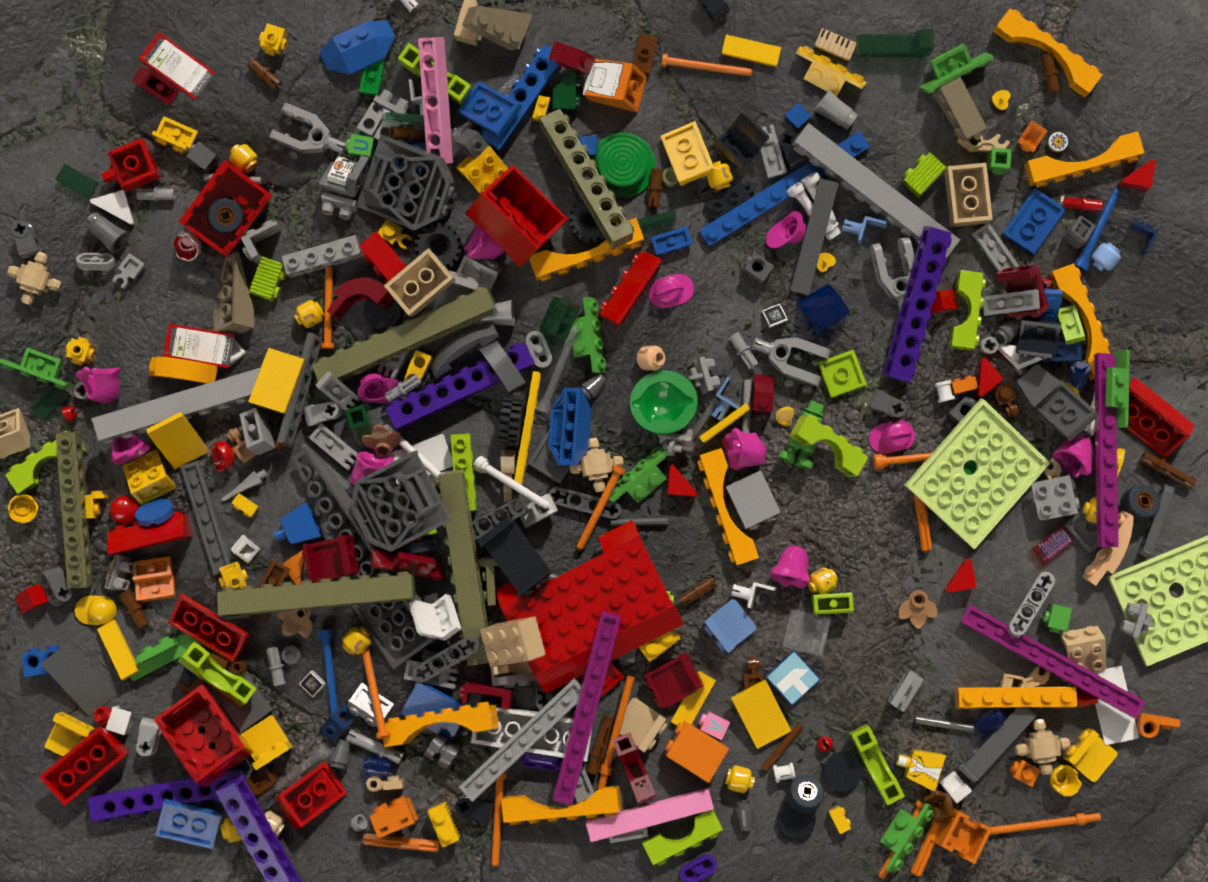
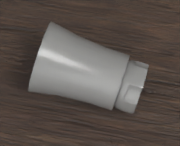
M830 90L827 91L814 110L815 113L826 117L846 130L858 115Z
M513 300L495 303L499 312L475 322L476 325L493 323L494 325L515 326Z

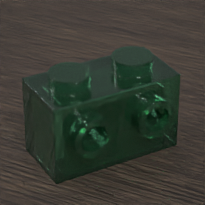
M553 296L538 331L550 338L566 342L581 307L569 300Z

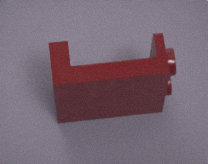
M1039 264L1004 268L996 273L997 281H1004L1006 293L1039 290L1040 309L1006 313L1007 318L1021 319L1031 315V318L1041 316L1044 311L1049 309Z
M343 535L335 539L303 545L302 557L307 568L305 573L307 579L312 581V583H318L320 579L332 580L359 574L352 535Z
M687 652L646 673V679H644L649 690L652 689L655 694L653 699L658 707L661 706L662 709H666L705 688Z
M468 681L465 685L461 686L459 698H463L462 703H467L470 692L503 697L501 709L509 710L514 688H504L503 686Z

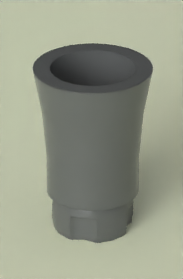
M96 212L90 214L84 223V226L90 233L98 238L112 254L119 252L125 246L130 236L129 232L114 225Z

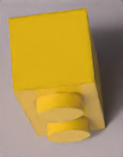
M538 96L532 117L534 121L540 122V118L547 115L551 101L549 97Z
M240 493L232 502L234 504L233 507L238 511L241 509L248 518L254 517L260 508Z
M838 805L828 810L839 834L851 829V823L849 819L845 818L846 812L843 807L841 808Z

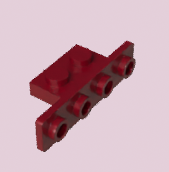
M377 550L371 552L373 568L392 572H409V575L436 580H444L445 578L444 563L437 562L434 558L402 552L398 554Z

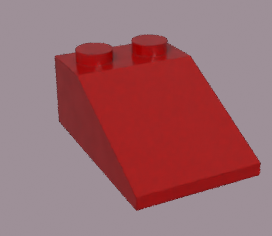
M324 761L273 799L293 828L297 830L347 792Z

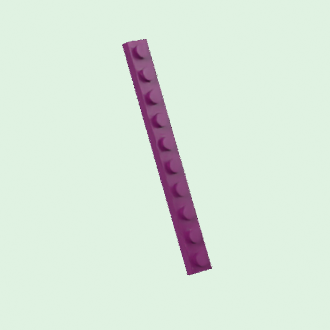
M1096 353L1094 354L1095 411L1099 414L1095 419L1097 547L1116 548L1119 547L1116 408L1106 407L1107 368H1115V354Z
M972 605L968 606L960 623L1134 719L1138 717L1145 703L1139 697L1024 634L1019 638L1012 637L1008 633V625Z
M604 611L600 613L552 797L553 801L572 805L619 627L620 615Z

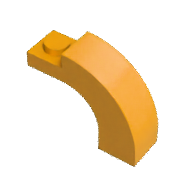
M157 356L151 357L148 376L208 384L215 381L218 366Z

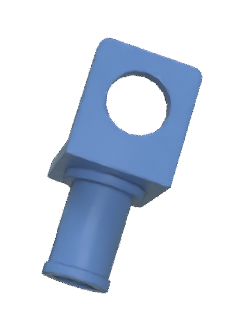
M865 216L864 222L861 224L845 219L842 231L857 234L859 237L858 244L862 245L868 224L887 228V222Z
M729 376L716 394L720 398V402L711 414L716 418L721 411L717 418L720 421L723 420L730 407H735L736 409L740 407L720 394L729 381Z

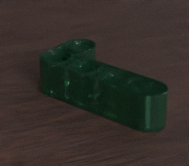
M919 29L915 34H861L857 36L858 57H928L934 50L932 29Z

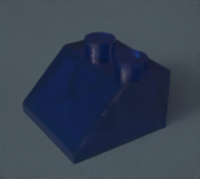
M829 283L796 302L815 335L846 318L851 313L841 296Z

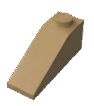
M464 0L454 37L456 41L477 46L478 41H482L483 36L462 25L469 7L478 6L477 0Z

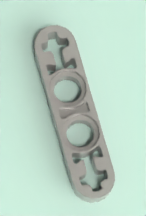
M1043 572L1036 578L1007 627L1008 633L1012 637L1019 638L1027 631L1055 584V578L1051 573ZM1042 579H1049L1043 589L1039 588L1043 583ZM1031 593H1039L1041 601L1036 602L1032 600ZM1029 608L1032 612L1031 617L1023 616L1022 609ZM1020 620L1023 621L1019 628L1020 630L1018 632H1015L1014 626H1016Z

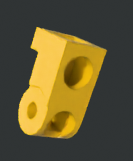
M416 350L407 369L404 382L414 375H418L421 381H423L434 357Z

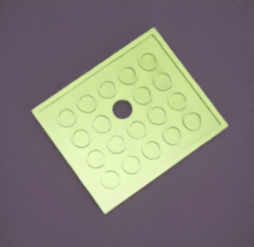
M980 399L907 481L905 486L972 549H975L1047 468L1050 462L984 399ZM968 460H973L976 463L977 470L972 475H967L963 469L964 464Z
M1208 535L1107 576L1126 621L1132 622L1134 615L1125 612L1128 603H1144L1149 605L1146 613L1152 615L1150 622L1154 623L1155 627H1148L1147 633L1140 632L1139 638H1134L1145 666L1152 665L1208 642ZM1173 583H1179L1183 587V592L1178 598L1172 597L1169 593V587Z

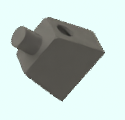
M1034 364L1029 369L1027 367L1019 370L1016 367L1013 368L1020 376L1013 384L1030 409L1034 408L1061 384L1059 380L1038 364Z

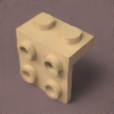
M1089 626L1083 629L1060 633V640L1066 649L1068 659L1093 673L1104 671L1107 668L1105 637L1098 626Z
M632 698L626 708L620 735L631 732L635 744L643 752L646 749L651 750L656 742L654 737L657 733L661 734L667 725L664 723L666 718L637 698Z

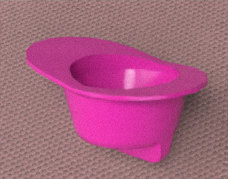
M791 212L769 230L766 237V243L769 247L779 248L787 242L795 244L802 240L807 225L803 222L800 212Z
M683 274L663 277L656 280L650 286L649 298L659 308L676 306L685 303L692 297L694 284L689 277Z
M377 373L368 374L359 381L358 396L363 402L390 403L385 393L398 386L399 382L394 379L383 378Z
M903 420L879 424L871 430L869 435L871 447L881 454L905 450L913 444L915 439L913 427Z

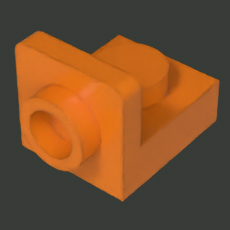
M1018 758L1010 767V776L1033 787L1040 769Z

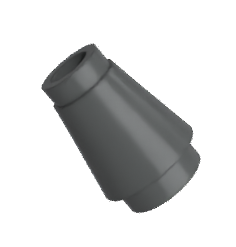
M1012 319L998 327L995 332L996 338L1003 344L1010 343L1020 331L1022 320Z
M600 373L581 385L587 401L594 399L607 382Z
M339 740L330 759L331 767L346 769V765L349 764L350 742Z
M738 801L735 807L740 830L742 831L752 829L755 808L752 801Z

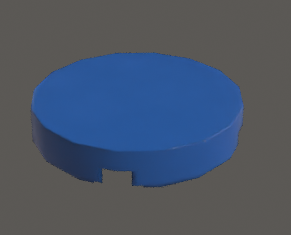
M167 499L153 500L137 509L135 518L141 526L149 527L151 523L159 525L172 517L174 507L172 502Z

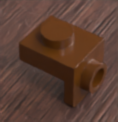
M197 677L192 686L181 681L178 687L181 688L180 691L183 694L188 695L200 685L206 686L208 683Z
M266 765L245 781L254 797H256L279 780L269 766Z
M935 790L923 798L925 803L932 805L935 822L943 823L955 816L950 794Z

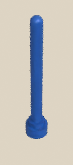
M1117 188L1112 191L1082 255L1074 261L1075 267H1078L1080 272H1087L1090 265L1089 256L1119 197L1120 190Z
M326 629L317 632L318 639L323 642L330 712L332 715L338 710L330 643L334 635L333 629Z

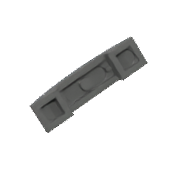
M486 323L473 327L449 341L437 353L430 365L434 377L438 379L451 370L450 362L476 344L480 343L484 347L496 339L499 335L494 324Z
M496 339L484 347L480 343L475 345L509 393L526 383Z

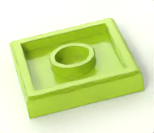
M854 349L817 363L830 399L867 386Z

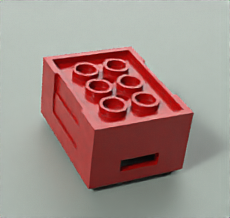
M224 160L178 223L227 257L272 197V194ZM230 197L242 209V223L232 233H217L208 224V209L217 200Z
M514 165L488 186L465 212V215L478 227L480 226L504 249L507 255L519 267L523 266L568 219Z
M202 684L153 720L194 781L206 788L254 753L245 738L237 732L211 690ZM201 727H205L206 729L205 733L203 734L199 733V729ZM212 742L216 743L215 749H210L209 747Z

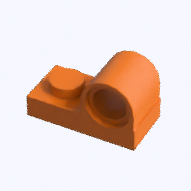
M1139 713L1135 719L1138 734L1147 738H1153L1158 734L1160 724V728L1172 730L1173 727H1180V719ZM1146 723H1149L1150 731L1145 733L1143 727Z

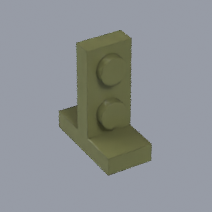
M493 558L478 559L479 567H486V571H483V582H487V590H484V602L488 601V605H497L495 566L499 565Z

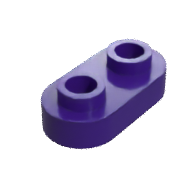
M531 752L522 754L520 760L522 766L547 771L558 770L560 762L556 756H544Z
M704 854L682 866L680 877L683 882H698L715 872L717 862L712 855ZM704 861H709L710 866L704 867ZM692 870L693 875L687 876L686 872Z

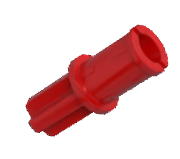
M1064 197L1063 200L1064 208L1077 209L1080 212L1085 210L1100 213L1103 205L1101 200L1086 199V197Z

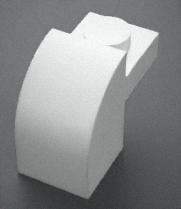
M550 494L541 497L550 503L548 509H544L535 502L529 503L527 512L520 516L525 528L558 511Z

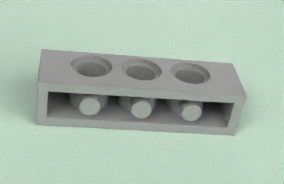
M354 235L284 255L282 260L286 274L293 278L324 269L328 265L334 266L362 258L359 239Z

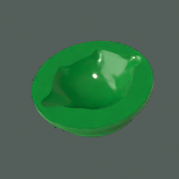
M625 132L614 133L603 138L598 143L597 156L590 157V160L593 159L595 161L599 175L604 176L607 183L606 187L614 193L616 198H629L644 191L650 184L651 168L656 167L655 157L650 146L637 135Z
M665 370L656 371L643 377L634 387L630 398V408L636 422L645 430L655 434H671L686 427L693 419L698 404L697 394L692 383L679 373Z

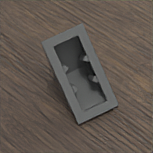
M1080 215L1062 238L1078 249L1086 243L1095 225Z

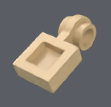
M371 776L367 780L366 786L371 792H376L380 789H403L405 783L404 779H399V776L387 777L388 780L384 781L378 776ZM376 781L377 787H373L371 782Z

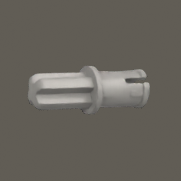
M154 187V189L138 188L136 197L138 200H154L155 202H158V200L175 201L176 192L175 189H158V187Z
M737 332L732 335L729 340L737 350V355L741 356L748 369L757 366L758 362L750 351V346L746 345L740 333Z
M414 375L404 383L399 382L398 386L385 393L387 400L391 403L404 395H408L410 390L422 383L418 375Z
M270 647L267 649L270 665L268 669L271 670L273 686L285 684L282 669L284 665L281 664L278 647Z

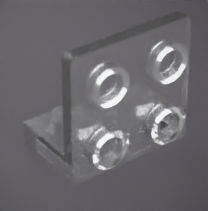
M792 609L782 646L822 657L831 619Z

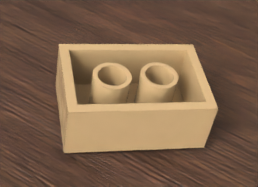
M986 163L948 166L944 171L950 227L989 223L993 218Z
M535 616L497 623L480 629L490 667L530 661L546 655Z

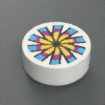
M1056 132L1049 137L1047 144L1051 151L1061 152L1067 147L1068 139L1063 133Z

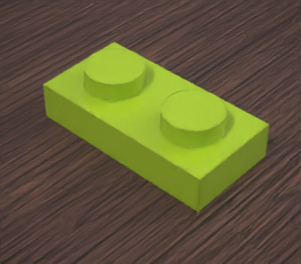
M1076 305L1060 308L1058 319L1059 322H1062L1061 329L1066 345L1085 340Z

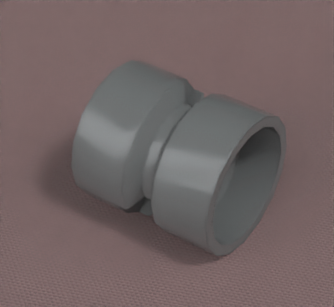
M437 734L424 756L432 761L438 760V765L447 770L460 748L452 742L448 744L447 739Z

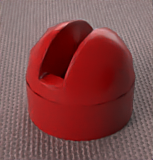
M68 406L61 409L68 423L76 419L78 412L72 413L76 410L75 407Z
M822 736L818 739L817 746L822 752H829L833 748V741L827 736ZM825 740L829 748L826 749L821 741Z

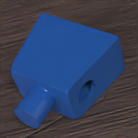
M309 503L302 504L282 517L280 522L283 527L273 531L278 542L288 538L290 544H298L323 537Z

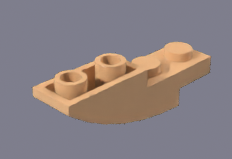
M1124 511L1118 514L1119 547H1103L1097 553L1095 560L1086 568L1082 576L1086 581L1096 586L1106 571L1114 574L1125 555L1133 528V516Z

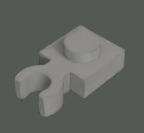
M129 253L118 267L122 271L121 274H117L113 281L117 283L120 279H123L124 282L121 287L126 289L129 285L130 277L136 280L146 264Z

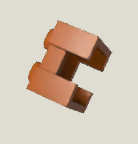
M404 795L394 799L391 805L387 806L384 803L375 807L373 814L369 816L378 838L414 824L419 819L411 798H405Z
M954 809L955 816L943 823L934 843L951 852L954 849L958 850L957 855L975 864L992 828L976 820L970 822L968 821L970 818L968 815Z

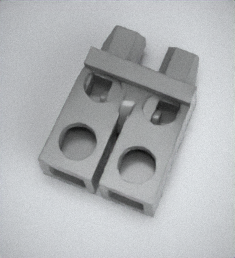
M384 90L379 97L375 96L372 104L357 126L358 132L364 136L374 138L377 143L381 134L389 137L391 126L402 127L404 121H406L409 102L400 98L395 106L390 103L394 95Z

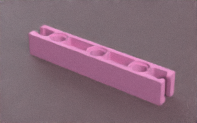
M444 37L418 38L426 151L438 156L440 151V156L444 158L446 164L453 163ZM435 97L437 99V105L434 102ZM437 136L440 138V143L437 141Z
M709 788L623 810L617 812L616 816L605 817L604 815L586 821L590 841L593 842L712 810L714 807Z

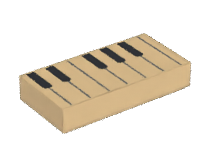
M822 28L814 47L849 62L857 43Z

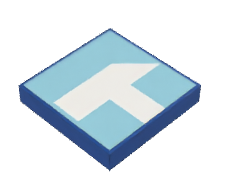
M794 650L765 676L791 705H794L820 680Z

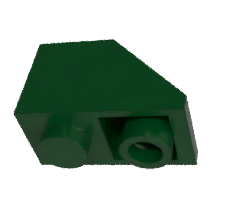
M572 71L553 89V112L560 109L562 113H576V107H580V96H576V89H580V77H576V71Z
M360 405L345 410L359 449L366 447L363 444L362 436L371 435L373 429L367 406Z

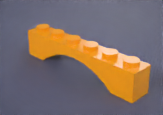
M1010 8L993 31L1007 42L1027 43L1039 47L1047 53H1053V58L1062 67L1067 77L1069 87L1083 97L1090 93L1102 76L1097 67L1084 62L1083 57L1070 52L1065 44L1058 43L1051 34L1038 29L1034 22L1024 19L1017 10Z
M1137 131L1119 136L1106 152L1087 161L1064 162L1044 156L1027 161L1024 167L1030 186L1036 185L1039 188L1048 185L1049 181L1055 180V183L1064 181L1067 176L1073 175V178L1084 175L1086 171L1091 170L1092 173L1103 170V167L1108 165L1110 168L1121 165L1123 161L1128 160V163L1140 160L1139 157L1145 152L1139 132Z
M637 218L627 221H630L634 227L633 239L613 250L606 240L599 246L579 254H559L548 250L534 254L529 260L536 280L541 279V282L547 281L552 278L551 275L557 273L564 275L570 272L569 269L577 267V269L586 267L587 263L593 260L600 262L605 260L607 255L613 254V256L622 254L624 249L631 248L633 250L641 247V243H644V237Z
M1073 263L1052 271L1048 276L1052 280L1053 288L1055 290H1062L1063 297L1072 305H1076V309L1084 322L1087 333V351L1083 363L1090 380H1093L1094 354H1110L1108 350L1110 345L1108 340L1102 335V325L1099 320H1096L1094 315L1095 307L1089 302L1087 297L1088 290L1085 285H1082L1080 280V270Z
M722 448L700 455V460L697 463L700 472L704 471L706 478L703 481L706 489L711 491L712 496L709 497L713 508H717L718 515H715L719 526H723L725 533H722L725 545L729 544L731 551L728 552L731 563L735 562L736 565L759 558L753 539L736 527L725 507L723 482L728 465Z
M984 687L955 689V709L1077 707L1076 687Z
M482 702L477 703L476 708H471V705L460 706L458 711H453V708L442 709L441 714H435V711L423 713V717H417V714L405 716L406 720H399V717L390 718L388 723H385L386 731H390L391 736L383 739L384 747L410 744L424 729L441 722L457 723L473 732L499 729L496 705Z
M619 786L599 788L585 801L566 807L542 805L525 795L506 796L501 799L503 822H509L510 825H519L521 821H529V824L539 823L540 819H548V822L559 821L561 817H567V820L579 819L578 816L586 815V818L598 817L597 814H605V817L616 816L617 812L622 810Z

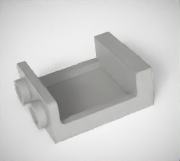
M761 471L725 487L743 523L744 529L749 527L751 531L760 527L759 522L767 520V523L778 518L777 514L781 513Z

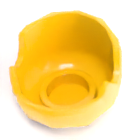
M27 494L16 495L9 501L7 508L11 519L22 524L31 522L38 513V505L35 499Z
M1059 765L1052 770L1050 784L1053 790L1062 796H1073L1078 793L1081 782L1078 779V772L1069 765Z

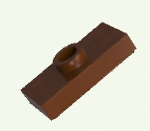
M639 33L633 64L644 74L650 75L658 37Z

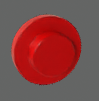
M103 706L96 709L94 720L97 724L104 726L108 723L112 711L111 708Z

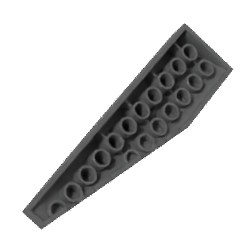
M305 447L293 458L302 481H305L307 485V494L309 498H312L315 505L313 509L316 516L320 518L322 523L320 527L325 539L331 540L343 535L353 536L359 574L345 577H351V580L358 579V576L370 575V578H377L378 574L388 573L389 576H397L398 572L372 567L371 552L373 550L390 552L367 542L350 508L352 499L309 447ZM415 591L416 600L422 602L421 598ZM411 600L353 605L352 607L371 633V636L393 669L437 640L436 638L419 635L416 631L409 606Z

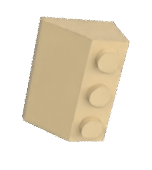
M428 248L384 286L405 312L413 317L453 284L456 279Z
M20 408L0 415V458H5L8 455L24 451L30 447V434Z

